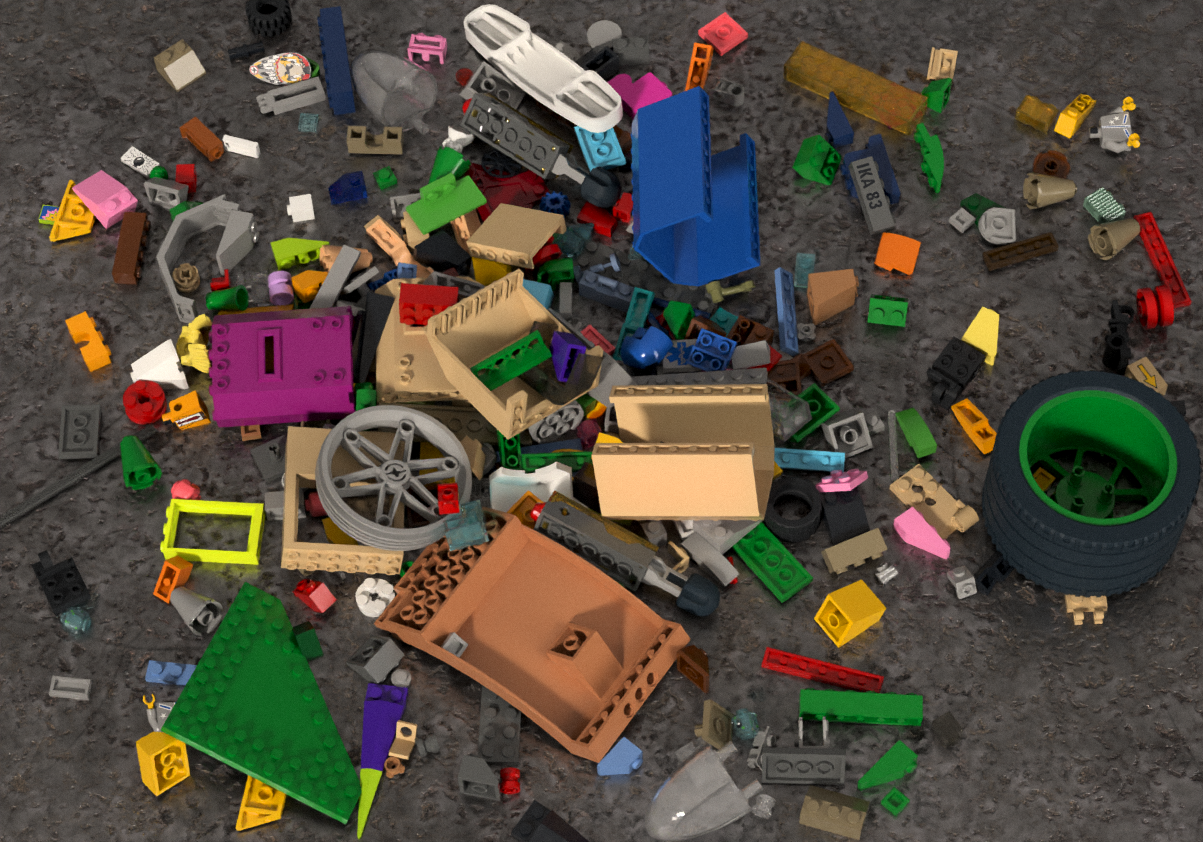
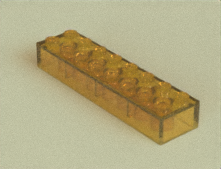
M804 41L799 43L784 64V79L828 99L830 92L833 91L839 104L907 135L911 134L927 111L928 97Z

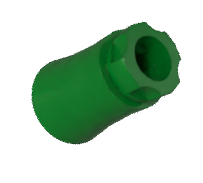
M243 285L215 290L207 293L205 297L206 306L209 310L244 311L249 304V295Z

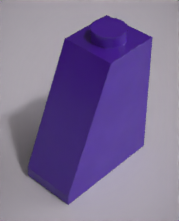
M554 330L550 352L557 380L577 384L586 346L572 333Z

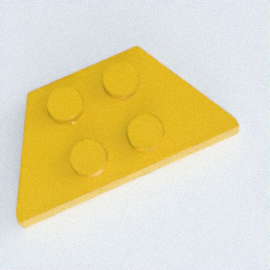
M73 180L68 182L49 238L52 242L91 233L96 217L72 190V187L75 186Z
M248 775L236 830L240 831L281 819L287 794Z

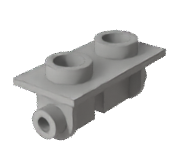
M769 726L766 729L760 728L756 732L752 745L759 748H751L747 758L749 767L755 768L758 766L761 771L763 747L772 748L776 743V735Z

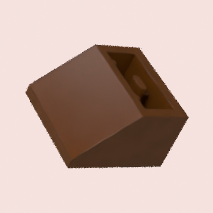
M740 315L726 338L738 342L737 346L764 340L771 346L774 330Z

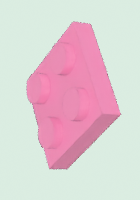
M851 469L847 472L834 470L830 472L829 476L823 477L822 481L815 486L819 492L851 491L868 479L867 471H859V469Z

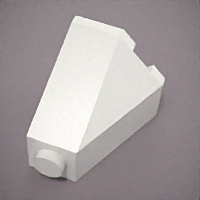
M171 339L131 364L133 372H130L133 383L139 380H149L159 384L162 389L189 388Z

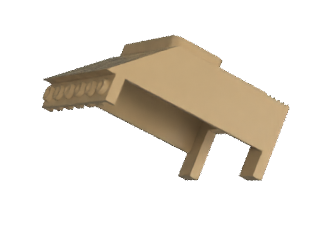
M520 269L508 273L498 281H493L489 286L479 289L473 295L463 298L459 303L447 307L443 312L433 315L428 319V325L423 327L447 380L507 440L596 388L599 384L603 349L599 345L591 350L586 348L577 384L557 380L552 357L492 391L471 372V367L536 330L540 332L543 342L549 350L554 330L571 333L522 286L524 273ZM537 338L532 340L529 346L538 343Z

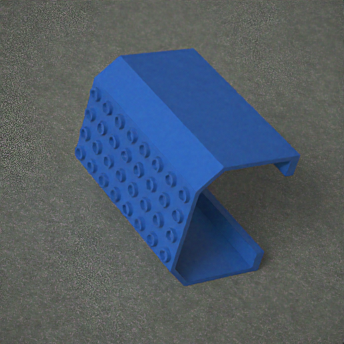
M700 86L639 108L632 122V132L630 134L632 139L631 168L633 178L631 183L633 186L632 230L634 233L632 244L634 250L673 284L699 287L760 266L755 142L747 133L740 135L739 146L711 155L709 95Z

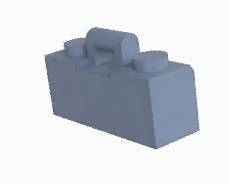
M585 270L579 282V295L628 313L635 287Z

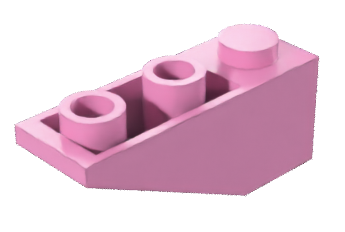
M911 507L894 519L893 529L906 543L941 558H949L951 549L949 543L938 535L933 525H929L925 521L920 511H916L914 507Z

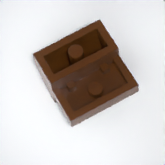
M798 359L779 361L768 372L767 386L769 399L798 396L802 393Z

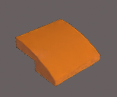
M883 232L874 264L888 271L894 268L907 275H911L914 271L921 242L906 236Z

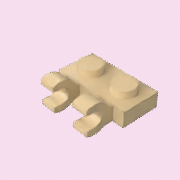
M1070 594L1064 595L1067 613L1073 612L1074 625L1083 624V612H1093L1094 624L1103 623V611H1107L1108 608L1105 595L1101 597L1090 596V598L1085 596L1075 597V595Z

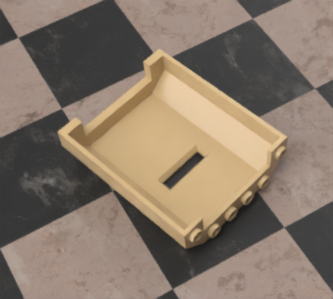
M457 276V278L479 283L470 277ZM427 278L392 279L375 290L377 294L395 298L376 350L377 406L379 402L467 400L447 380L425 335L424 326L412 327V325L400 323L399 296L401 283L423 285ZM486 368L478 371V376L485 373Z

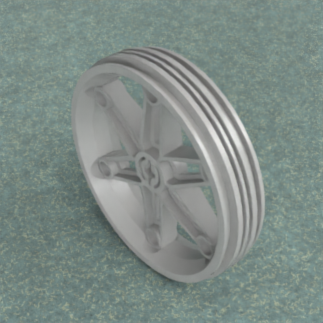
M372 406L358 410L345 417L325 438L315 468L318 496L331 520L355 540L375 548L390 551L415 550L431 545L443 538L462 518L472 489L470 462L456 436L433 417L421 411L403 406ZM372 428L397 429L389 454L368 441L358 432ZM413 434L432 444L445 458L410 460ZM400 440L405 441L403 461L393 460ZM341 445L365 470L332 478V458L338 447ZM358 448H363L378 460L381 465L379 467L376 466ZM437 468L438 470L416 477L412 476L411 471ZM454 477L455 483L458 484L460 513L439 514L438 500L423 485ZM375 478L377 484L350 487L351 483ZM411 488L430 507L427 508L426 506H424L412 495H410L407 492V490ZM385 493L394 495L388 516L382 514ZM378 494L374 522L353 511L342 500V497ZM399 501L430 522V524L418 528H391Z

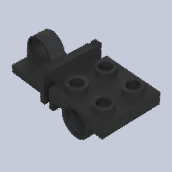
M1113 300L1110 309L1111 319L1109 320L1111 334L1105 336L1106 346L1102 362L1106 367L1115 369L1117 375H1124L1129 365L1128 359H1131V348L1127 347L1129 342L1127 327L1133 321L1135 312L1132 307L1118 305V300Z
M953 336L932 365V369L929 367L926 371L928 377L938 382L932 392V401L949 410L956 398L962 394V389L965 390L967 383L976 377L980 365L986 358L985 355Z
M47 550L38 554L40 561L33 564L32 568L54 614L91 598L72 557L53 565Z

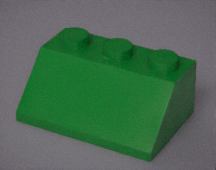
M814 383L771 415L772 427L783 440L798 443L840 411V407Z

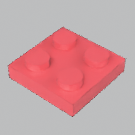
M726 12L698 30V35L709 45H712L720 56L748 38V33Z

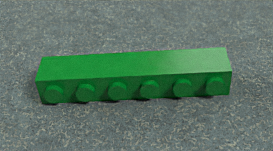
M814 688L800 689L799 717H802V720L822 721V718L826 717V720L829 722L921 726L923 719V696L915 693L902 695L895 692L882 694L875 691L863 693L854 690H846L844 692L834 689L816 690Z

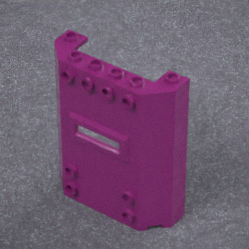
M341 306L215 315L212 322V332H209V342L212 343V349H209V359L212 361V367H209V376L212 378V384H209L210 396H213V421L217 422L218 427L344 419L356 412L353 385L352 331L354 322L352 307ZM273 336L274 373L266 374L265 337Z

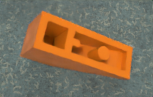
M694 43L685 91L698 86L703 90L705 89L714 50L712 45Z

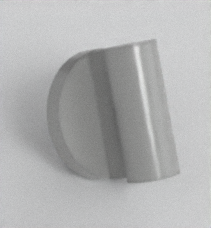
M887 562L880 563L875 571V575L881 585H884L898 574L893 564Z

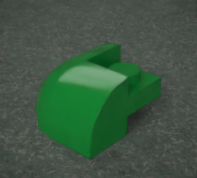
M572 258L546 261L538 270L537 282L549 284L552 291H556V284H560V282L574 283Z

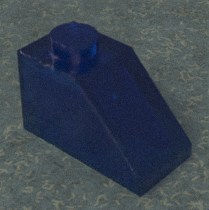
M362 171L346 173L328 188L331 204L367 198Z

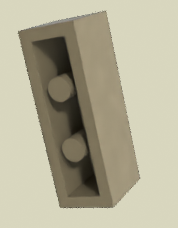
M876 528L821 551L829 572L836 571L838 575L847 571V566L854 564L857 567L866 563L864 560L866 558L872 557V560L884 556L882 552L887 550V546L879 528Z

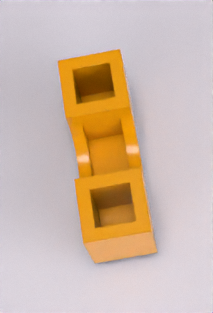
M85 311L65 320L75 344L89 341L86 346L80 348V351L90 372L111 363L109 355H112L107 344L103 345L102 341H104L100 330L96 332L95 327L97 325L93 317H88Z

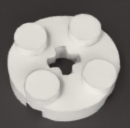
M367 578L358 587L355 597L357 606L364 615L379 617L395 598L393 586L386 580ZM378 594L380 599L372 601L371 596Z

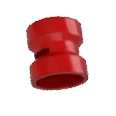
M507 767L500 770V779H502L500 784L501 793L516 794L520 792V783L518 782L520 778L519 769Z

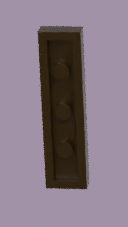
M1052 232L983 252L982 258L988 270L992 271L1058 251L1059 246Z

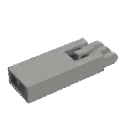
M318 76L267 91L266 94L259 95L256 99L259 102L258 105L261 113L273 111L277 115L325 101L326 97Z

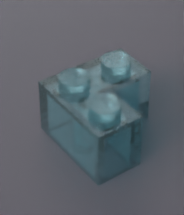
M480 499L461 504L462 516L443 521L444 533L450 551L460 550L489 541L486 517Z

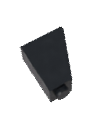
M443 229L414 247L413 259L452 276L457 277L462 273L464 274L471 267L472 257Z

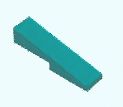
M637 287L634 288L625 323L622 325L614 352V360L623 362L621 347L625 337H632L638 327L644 328L655 296L654 292Z

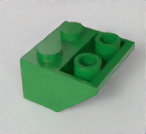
M815 135L803 140L792 168L805 179L831 185L842 155L820 135Z

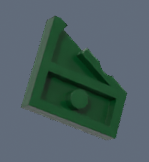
M977 193L965 198L960 203L963 209L976 218L975 224L977 227L979 219L985 211L993 207L1006 208Z

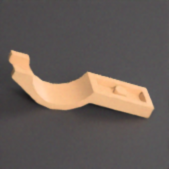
M381 219L366 229V234L392 258L396 266H398L399 262L417 265L416 278H428L434 271L431 267H424L415 261L405 242Z

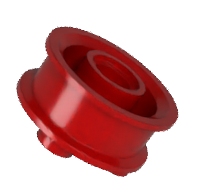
M136 381L124 392L123 404L128 418L134 423L140 425L155 423L162 418V414H165L167 410L164 391L159 384L153 381Z

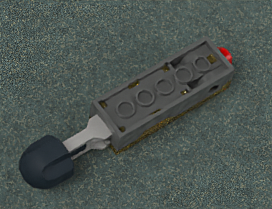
M475 93L471 99L464 102L462 107L464 117L460 124L461 127L540 177L551 179L558 178L561 174H566L581 184V197L601 208L610 207L620 198L622 188L614 174L600 166L593 168L591 172L577 165L574 156L570 154L573 148L572 144L492 94Z
M554 490L547 502H538L533 507L530 513V517L535 522L533 530L569 549L629 589L636 592L641 582L647 585H656L678 597L676 601L678 607L700 617L710 615L719 606L720 592L717 586L710 580L697 573L691 574L688 578L666 566L661 558L655 556L659 549L658 546L569 499L563 494Z

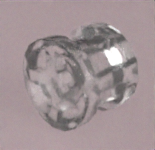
M757 794L755 798L756 804L752 806L751 812L761 818H770L772 814L771 808L775 806L776 801L768 795Z

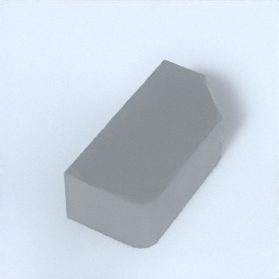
M560 282L559 314L566 321L572 319V282Z

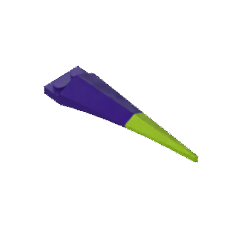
M368 683L363 715L360 772L362 793L359 797L358 839L362 836L384 769V763L388 758L389 750L396 736L397 721L402 719L406 708L409 690L405 687Z

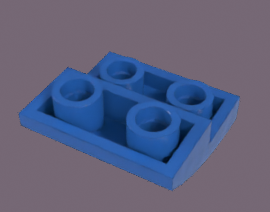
M701 328L695 346L692 347L686 363L707 372L726 370L738 342Z

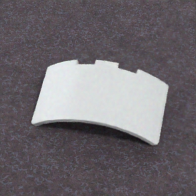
M555 462L549 466L535 469V473L525 474V470H512L500 467L489 475L491 509L507 512L528 490L542 502L563 501L573 507L572 467Z

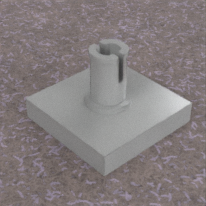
M373 266L359 273L345 283L340 296L351 293L353 290H357L361 297L365 296L370 291L366 282L379 273L378 269Z

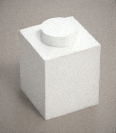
M311 194L289 197L290 204L287 205L288 216L292 215L293 222L315 219Z

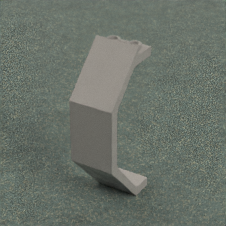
M225 194L176 215L156 256L163 281L181 322L192 323L199 315L195 300L182 297L177 293L171 273L188 239L215 226H226L231 210L241 211L240 204L234 201H227Z

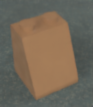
M853 269L808 274L807 298L813 324L818 325L854 305L855 297H858L857 287H859L858 276H854Z

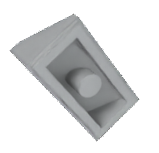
M767 341L737 346L731 358L733 370L769 364L770 347Z

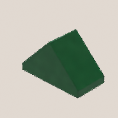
M310 621L293 627L292 632L307 662L324 655L315 629Z

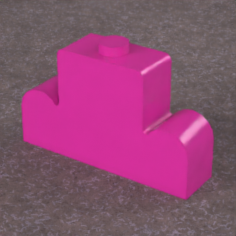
M651 72L632 83V78L628 74H619L607 82L621 96L623 111L633 120L639 108L672 96V92L668 89L667 85L656 78Z

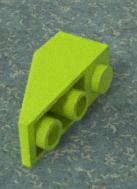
M285 238L271 242L278 270L288 269L295 265L306 264L309 261L319 259L322 245H330L327 241Z

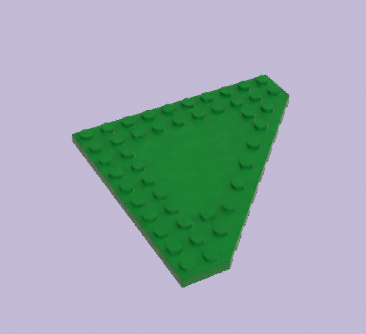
M244 582L168 715L161 731L346 824L362 793L359 778L307 659L301 653L292 632L293 627L281 600Z

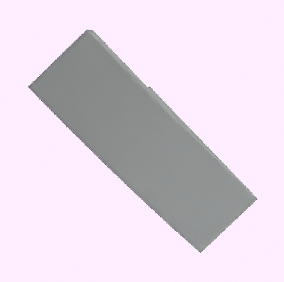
M694 532L681 543L687 556L698 564L699 569L724 587L739 575V572L698 533Z

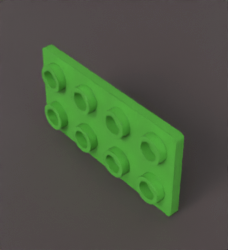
M451 172L420 188L421 199L407 206L406 211L421 233L425 235L486 204L487 200L470 176H465L456 181L455 176Z

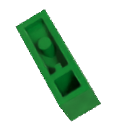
M899 740L858 781L857 789L861 792L902 778L907 773L911 774L918 765V755Z

